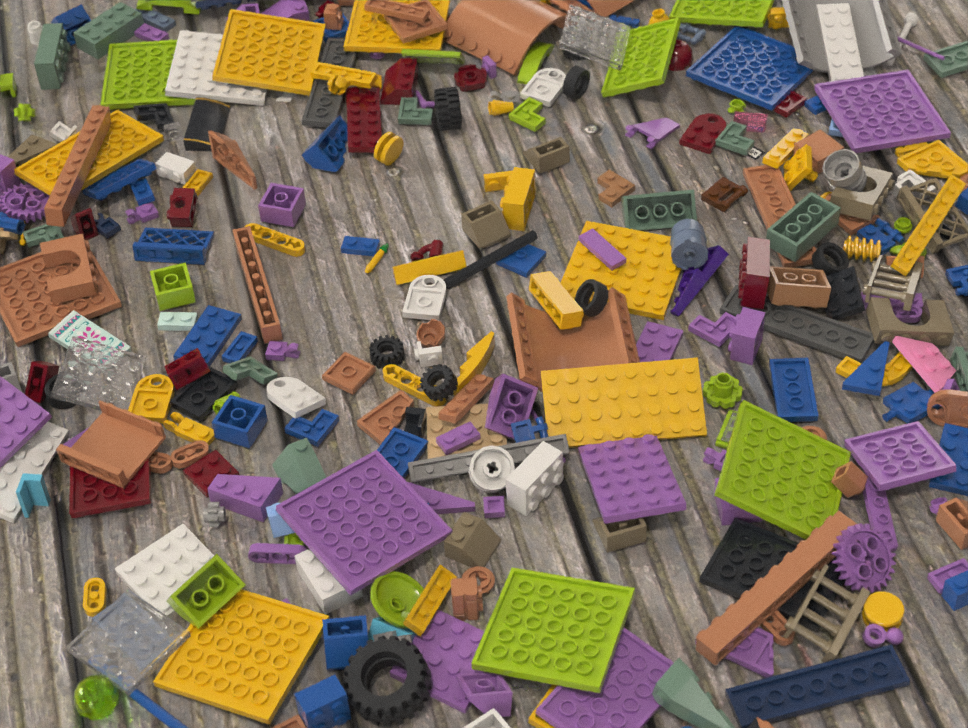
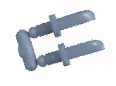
M689 23L685 25L680 24L679 29L682 30V33L689 32L696 35L691 39L690 36L682 35L678 31L676 40H682L687 43L691 42V44L695 45L703 40L706 30H699V28L692 27Z

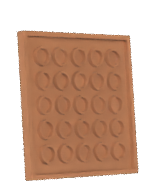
M91 250L87 252H91L93 262L90 264L94 265L96 273L92 276H96L98 287H95L96 295L52 304L47 279L72 273L79 265L66 263L46 268L42 253L39 252L0 267V315L17 347L48 336V332L73 310L89 320L122 307L120 299Z

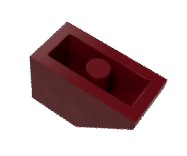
M91 208L76 213L71 217L72 226L77 235L83 233L85 240L99 236Z
M31 361L25 395L35 402L42 403L46 398L45 384L50 378L58 375L60 365L45 361Z

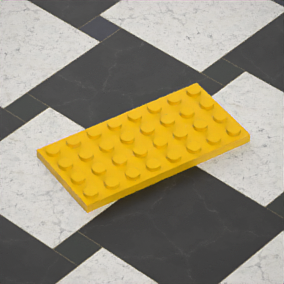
M119 110L110 114L111 125L81 191L163 142L164 135ZM80 131L15 168V175L50 196Z
M698 357L541 371L545 422L549 429L547 430L548 436L566 434L569 448L604 443L606 441L624 440L625 438H641L647 434L657 436L658 440L707 435Z

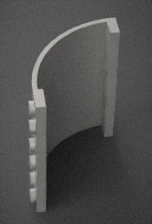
M782 0L786 20L790 28L789 32L793 40V47L797 56L796 60L800 65L815 71L828 73L816 13L817 4L849 3L862 70L879 66L902 54L887 0Z

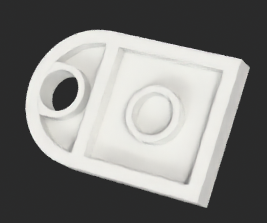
M545 68L538 71L520 92V98L526 100L528 97H531L543 103L544 106L551 107L563 91L565 73L555 68Z
M423 275L414 279L408 290L402 312L403 317L425 320L436 319L439 321L447 293L444 280L435 275Z
M280 377L270 381L267 385V398L295 419L326 405L325 397L299 379Z

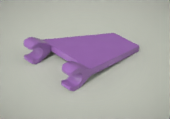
M662 118L635 125H627L626 130L628 132L625 133V136L632 138L639 131L648 136L647 141L649 143L646 147L653 149L659 141L678 129L680 124L668 118Z

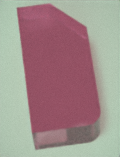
M735 111L734 122L746 125L747 131L763 133L766 130L767 114Z

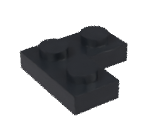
M167 103L134 106L137 121L154 120L157 129L174 128V120Z

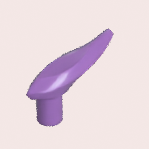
M415 91L418 103L423 109L434 108V101H426L419 91Z

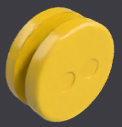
M386 132L375 146L374 158L386 166L391 165L402 152L403 139L396 136L393 132Z
M875 592L869 595L862 611V620L866 627L870 624H878L886 632L890 628H900L904 616L902 601L889 592Z

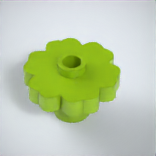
M719 373L716 376H711L710 381L704 382L703 396L706 397V402L713 407L721 406L727 409L734 407L736 402L742 399L743 387L739 386L738 379H735L728 373Z

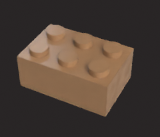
M770 266L767 294L771 304L777 306L792 305L794 307L808 306L815 309L820 307L827 308L831 286L823 270Z

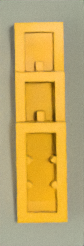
M491 331L466 353L467 361L459 367L460 376L457 378V390H453L454 396L477 374H482L495 347L494 332Z

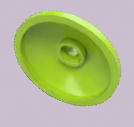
M391 571L375 579L370 589V597L375 610L385 621L396 627L409 629L403 625V622L424 588L412 577L401 572Z

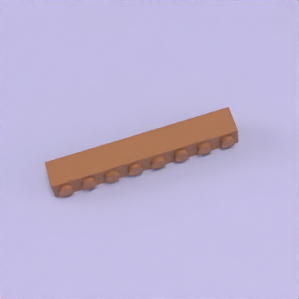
M247 226L234 229L232 231L236 250L264 344L269 343V341L283 340L280 322L251 228Z

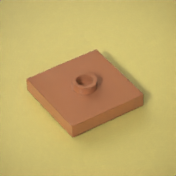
M344 352L322 375V380L354 395L374 374L376 367Z

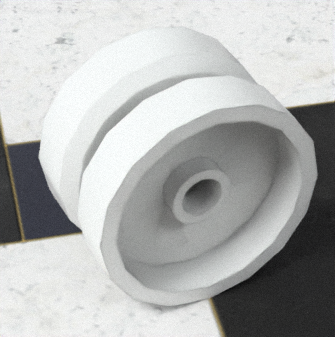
M491 445L481 448L475 453L470 462L469 476L471 482L482 492H500L506 488V478L515 470L513 458L508 451L498 446ZM489 467H493L495 469L493 474L489 473Z

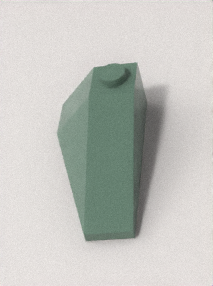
M307 438L287 445L272 464L278 478H281V482L292 488L295 494L327 478Z

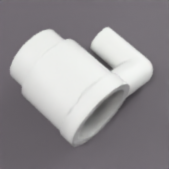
M31 21L28 23L27 29L29 39L32 44L38 45L42 25L39 21Z

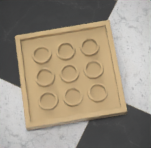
M475 404L456 424L439 419V412L445 406L426 407L428 459L447 456L436 443V437L469 421L478 430L481 439L448 455L479 450L491 445H507L506 436L485 428L488 404Z

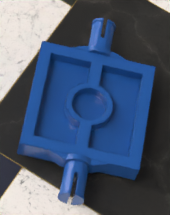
M913 381L885 396L883 404L890 411L882 415L884 421L888 422L896 417L908 424L928 415L927 403L931 395L934 394V391L932 389L925 391ZM935 404L932 406V408L938 410L940 409L939 404Z

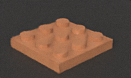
M420 0L410 4L430 9V15L424 23L384 15L385 20L403 43L448 29L446 21L429 0Z

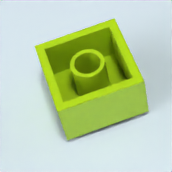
M186 262L150 271L160 311L196 302Z

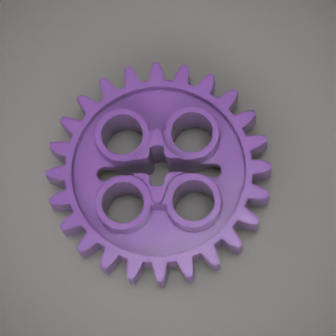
M27 182L26 185L20 183L18 187L13 185V189L7 188L8 192H2L3 195L0 196V212L5 213L9 218L25 220L28 223L29 220L36 222V218L42 220V216H45L44 207L50 196L35 186L30 185V183Z
M862 523L848 526V529L841 531L842 535L836 537L840 543L833 544L837 551L832 552V555L836 556L837 559L832 561V563L838 564L834 571L841 572L839 580L846 579L844 586L851 585L852 591L858 590L860 592L863 587L870 591V593L880 591L881 587L887 586L886 581L892 580L889 574L895 573L891 565H895L896 562L891 557L896 556V554L890 553V549L894 546L887 545L889 537L882 538L884 531L877 532V526L870 527V524L862 525Z

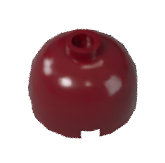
M676 40L668 70L682 71L688 65L689 67L692 65L693 52L688 43Z

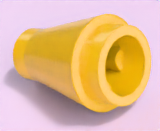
M492 100L488 103V112L493 116L514 110L513 102Z

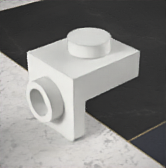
M59 121L51 129L49 136L62 142L76 134L78 127L74 125L71 129Z
M421 341L417 342V349H414L415 360L420 362V368L443 364L441 346L422 348Z

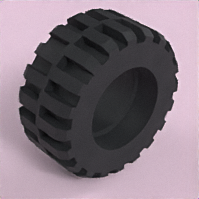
M380 636L377 641L373 642L372 639L367 641V645L363 648L359 646L356 649L357 654L355 656L351 655L348 660L350 666L345 667L344 674L346 677L343 679L347 697L357 713L366 721L370 720L372 724L380 725L382 722L384 726H392V722L400 725L404 723V719L409 717L411 720L414 718V713L417 710L421 712L425 707L423 701L429 700L430 693L428 690L432 689V681L430 679L432 675L419 649L414 644L411 645L404 638L399 640L398 636H390L389 639H386L385 636ZM390 666H399L407 670L405 682L396 692L386 696L370 693L369 686L371 680L380 670Z

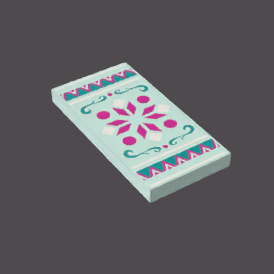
M74 310L48 332L49 338L105 374L131 351L129 345Z

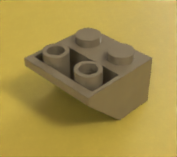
M562 137L523 151V155L541 174L569 163L570 146Z
M492 200L461 214L462 230L480 250L511 237L501 210Z
M602 516L592 519L607 553L646 542L647 526L643 518L604 524Z

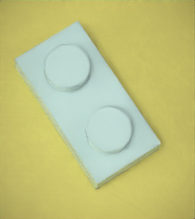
M160 312L157 324L158 330L191 331L198 320L197 312Z

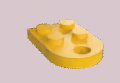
M153 374L141 379L135 387L128 411L138 416L142 415L153 422L164 423L167 420L171 407L170 401L175 393L174 385L170 378L161 374ZM156 382H161L159 385H153Z

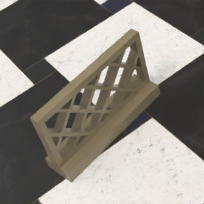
M937 178L909 188L906 185L901 187L896 198L915 228L926 213V211L922 210L921 205L930 207L932 204L929 201L923 200L924 196L928 195L936 198L942 189ZM934 185L937 193L928 191L927 187ZM912 192L922 193L921 199L914 197ZM954 204L948 214L954 215L955 221L944 218L927 244L932 254L938 253L941 248L968 239V226ZM943 223L953 226L952 232L943 229ZM955 228L963 229L965 234L954 233ZM940 233L950 236L949 240L943 242L939 236Z

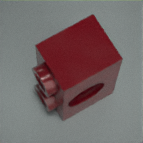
M174 188L173 194L170 195L169 199L170 209L167 210V220L170 221L172 227L192 228L198 201L195 188Z

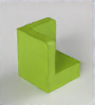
M13 73L1 74L0 92L11 91L12 98L16 97L17 86Z

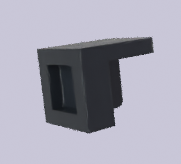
M406 407L404 431L423 438L427 423L426 409Z

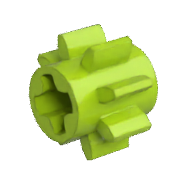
M18 104V108H14V116L18 117V121L30 122L31 118L35 117V109L31 108V104Z

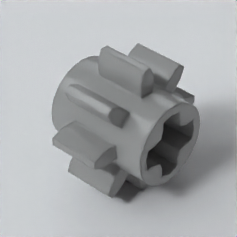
M220 502L208 503V507L203 508L204 522H209V527L221 526V522L226 520L225 506H220Z

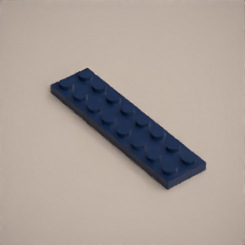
M891 644L725 689V695L739 728H748L756 717L769 723L905 687L910 685V678Z

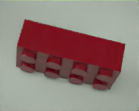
M748 237L747 244L743 243L742 259H740L738 298L741 299V306L764 309L770 277V240Z

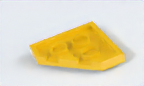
M936 140L897 159V164L906 172L912 170L917 175L948 179L952 174L960 179L968 174V164L940 140Z

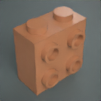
M818 130L794 143L793 156L805 144L812 147V170L819 174L823 172V163L827 156L837 150L844 149V147L822 130Z

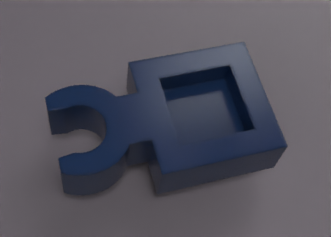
M98 213L99 219H94L97 231L106 239L121 230L117 222L110 217L104 219L102 213Z

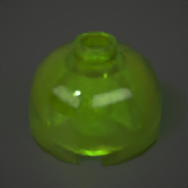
M90 675L82 679L74 691V705L80 716L88 717L89 720H101L110 716L116 704L117 706L119 704L118 690L113 681L106 676Z

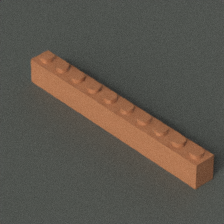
M101 105L92 106L44 207L47 225L65 226L111 125L109 107Z
M837 511L833 516H828L820 528H815L810 537L800 541L792 553L789 552L784 556L781 563L774 565L764 578L761 577L756 581L752 589L746 590L735 604H730L723 615L717 616L706 630L703 629L696 636V651L716 666L811 579L816 569L820 571L825 564L827 565L836 557L832 555V552L837 551L833 544L840 543L836 537L842 535V530H846L848 526L856 525L857 523L840 511Z

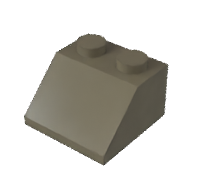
M463 512L452 528V533L444 540L445 557L470 567H485L501 543V538L483 519Z

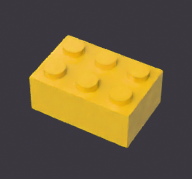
M514 167L512 174L508 176V186H505L504 197H501L500 208H503L502 214L510 230L525 231L536 196L534 169Z

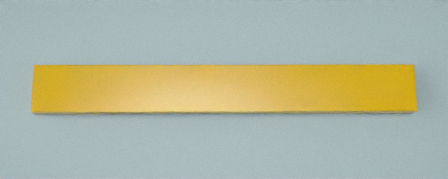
M952 174L950 175L890 267L904 276L908 275L966 186L965 182Z

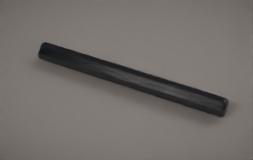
M534 230L527 232L443 279L446 288L450 289L538 239Z

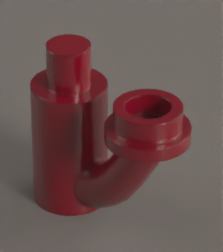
M433 240L417 252L411 253V262L424 259V254L430 252L429 258L442 255L444 243L441 240Z

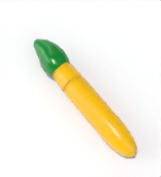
M388 243L380 247L379 251L366 266V274L375 268L383 255L388 251Z

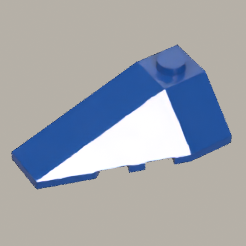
M339 115L301 155L312 168L336 172L343 165L345 160L343 155L347 150L345 145L348 141L347 123Z

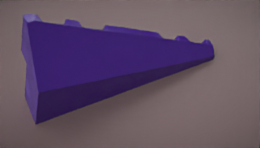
M720 245L708 248V259L704 265L696 269L688 267V270H684L678 287L679 297H675L674 302L676 305L670 311L672 315L678 317L729 255Z

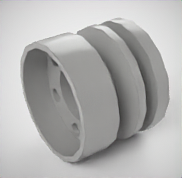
M848 149L837 150L827 156L823 163L822 169L832 191L839 187L860 192L865 187L867 182L866 172L854 151Z

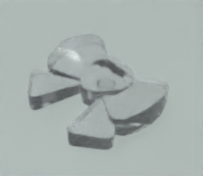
M511 677V687L513 690L524 688L525 691H529L531 688L539 691L542 688V682Z

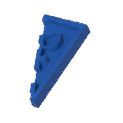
M884 341L843 382L842 390L880 396L890 342Z

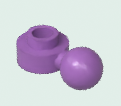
M878 624L868 625L862 634L864 642L873 648L880 647L885 640L892 645H898L903 641L904 637L900 629L894 627L886 632Z

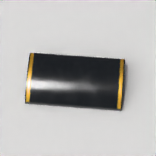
M196 97L183 140L185 151H212L208 132L214 131L224 134L231 109L230 105L209 98Z

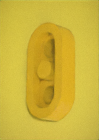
M91 578L84 584L83 608L90 617L96 616L106 608L107 589L105 582L101 578Z

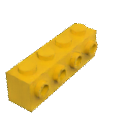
M547 271L531 274L529 291L560 330L580 327L584 317L583 309L553 273Z

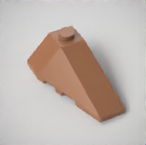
M209 131L208 135L213 158L256 190L255 174L239 148L238 143L226 135Z

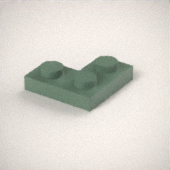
M401 97L398 124H432L433 109L418 108V98Z
M731 121L715 140V145L747 155L754 146V140L742 137L747 131L746 125Z
M47 224L22 232L29 248L37 246L42 242L64 238L59 226Z
M251 356L223 366V373L233 380L237 381L250 376L263 385L276 379L278 374Z

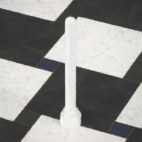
M910 12L906 15L904 19L905 26L899 37L906 39L910 28L917 24L918 16L915 13ZM896 58L886 62L887 66H892Z

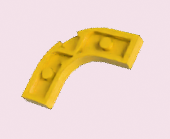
M900 351L886 364L882 387L899 382L912 370L913 366ZM846 356L836 367L835 373L848 378L861 363Z

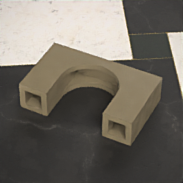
M863 166L867 176L866 185L862 190L865 192H856L836 187L831 194L830 202L841 207V214L871 221L873 216L878 214L879 207L883 206L884 199H887L889 195V190L892 191L893 173Z
M871 297L866 308L875 343L882 344L884 341L893 344L894 337L900 336L933 343L935 346H949L954 335L944 300H925L921 316L924 325L912 326L900 321L893 312L889 298Z

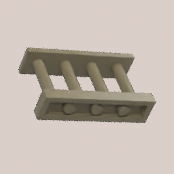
M878 255L877 261L872 263V275L869 283L864 285L863 295H866L865 302L869 303L871 295L901 300L904 303L903 310L911 311L920 282L923 263L916 262L914 268L908 273V277H905L890 267V265L881 264L882 255Z
M826 564L820 571L816 569L810 580L813 581V584L794 618L790 616L784 625V628L787 630L783 636L787 639L795 631L816 644L825 653L821 660L822 662L834 660L870 594V591L864 587L858 594L855 592L851 593L825 577L824 574L829 567ZM819 583L848 600V604L851 605L850 608L843 609L817 593L816 589ZM811 599L840 616L839 619L842 620V623L840 625L833 624L807 608L808 603ZM804 615L831 632L833 636L832 641H826L798 624L801 616Z

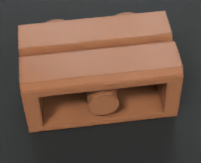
M475 577L465 578L464 580L462 578L452 579L453 616L461 621L466 619L468 621L478 620L479 611H483L482 586H477V579Z

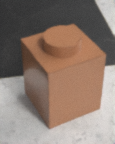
M850 461L836 468L831 482L849 498L855 494L859 495L864 491L868 477Z

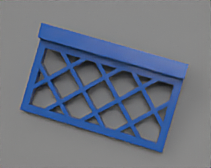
M145 227L138 242L133 244L135 261L186 262V264L205 265L206 253L214 238V231Z

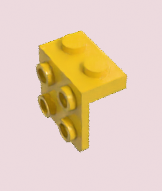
M783 7L771 8L768 15V28H789Z

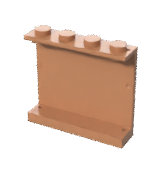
M100 400L98 402L102 411L100 416L71 448L60 444L56 451L62 463L124 488L144 465L146 460L150 458L166 439L163 426L159 422H153L142 415L138 416L127 409H121L111 403Z

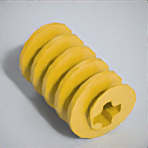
M848 236L844 241L843 250L847 253L848 259H851L854 254L855 260L862 256L863 261H866L869 257L870 262H873L881 254L882 246L880 240L874 245L873 239H870L867 244L866 238H863L860 243L858 237H855L854 241H852L851 236Z

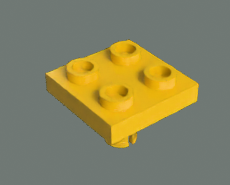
M807 144L798 149L795 155L784 163V180L789 191L804 178L814 182L818 177V173L812 170V147Z

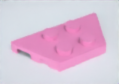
M900 336L894 337L892 343L934 393L942 390L947 379H951L956 370L933 343Z

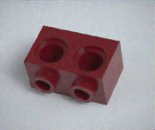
M198 348L164 366L176 390L210 372L209 366Z

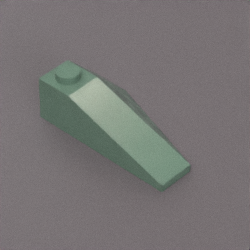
M680 658L671 665L655 684L652 692L655 701L667 711L698 728H735L721 709L715 708L711 700L713 697L709 691L704 693L697 683L700 679Z

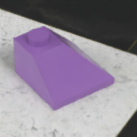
M489 672L456 674V679L467 698L480 711L485 714L494 708L501 717L511 716L513 692L502 675Z

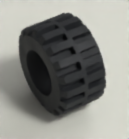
M456 87L435 89L434 103L439 130L461 129L462 115L458 89Z

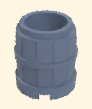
M680 220L671 230L670 246L672 261L677 267L688 270V267L699 268L708 259L707 238L704 228L696 220Z

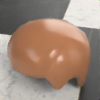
M431 319L428 323H422L416 332L417 341H421V346L425 348L440 346L445 339V327L442 322Z

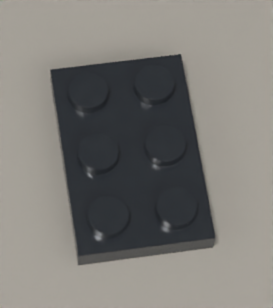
M854 266L826 276L831 286L827 308H825L828 318L838 321L865 311L861 288Z
M210 366V372L187 384L170 401L173 408L199 422L213 410V405L217 399L229 395L238 386L236 380Z

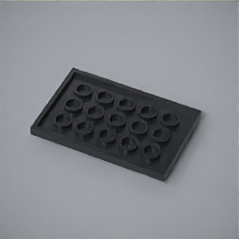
M734 518L702 572L699 582L740 599L746 590L749 591L754 587L759 578H764L774 565L781 563L787 553H792L799 543ZM834 557L827 564L829 567L824 576L843 587L846 579L839 580L841 572L834 571L838 567V564L832 563V561L837 559ZM809 580L777 609L784 618L789 619L790 616L794 618L813 581ZM820 583L816 589L817 593L833 603L838 594ZM812 599L807 605V608L825 619L830 611ZM804 615L798 621V624L817 632L821 628L820 625Z

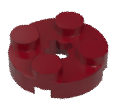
M473 64L464 65L458 68L457 73L455 71L454 82L462 92L483 89L487 82V72L484 68H477Z

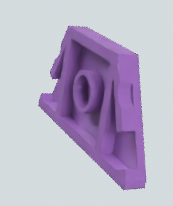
M757 628L725 658L766 678L772 677L774 674L773 634Z

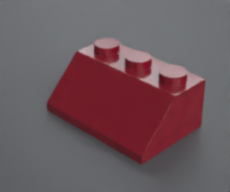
M400 58L386 70L380 105H400L401 97H415L418 79L417 58Z

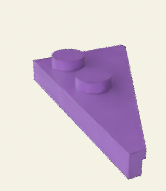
M407 482L426 503H429V506L437 514L475 512V502Z

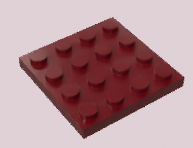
M150 458L146 460L144 465L124 488L70 466L69 514L72 519L151 504Z

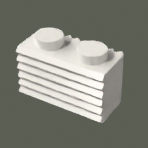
M166 152L155 163L157 174L160 177L172 179L174 182L184 185L197 170L195 161Z

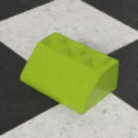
M216 554L179 587L166 602L180 617L199 629L246 584Z

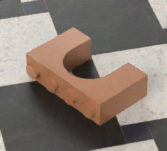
M83 233L40 243L46 268L66 263L79 265L72 273L47 279L52 304L96 295L95 287H98L96 276H92L96 274L93 264H90L93 262L91 252L87 251L91 249L89 241L84 240Z

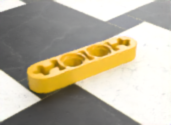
M255 223L245 226H250L255 243L294 257L302 256L305 253V244L300 239ZM264 236H271L268 239L263 238ZM280 241H286L284 244H278Z
M394 364L386 365L383 368V379L387 383L432 406H443L446 403L445 398H443V401L437 400L436 402L433 399H429L424 391L420 392L417 390L421 387V377ZM405 379L411 380L408 384L402 383Z

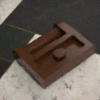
M722 177L701 194V200L722 212H726L732 203L748 193V189L744 185L739 186Z

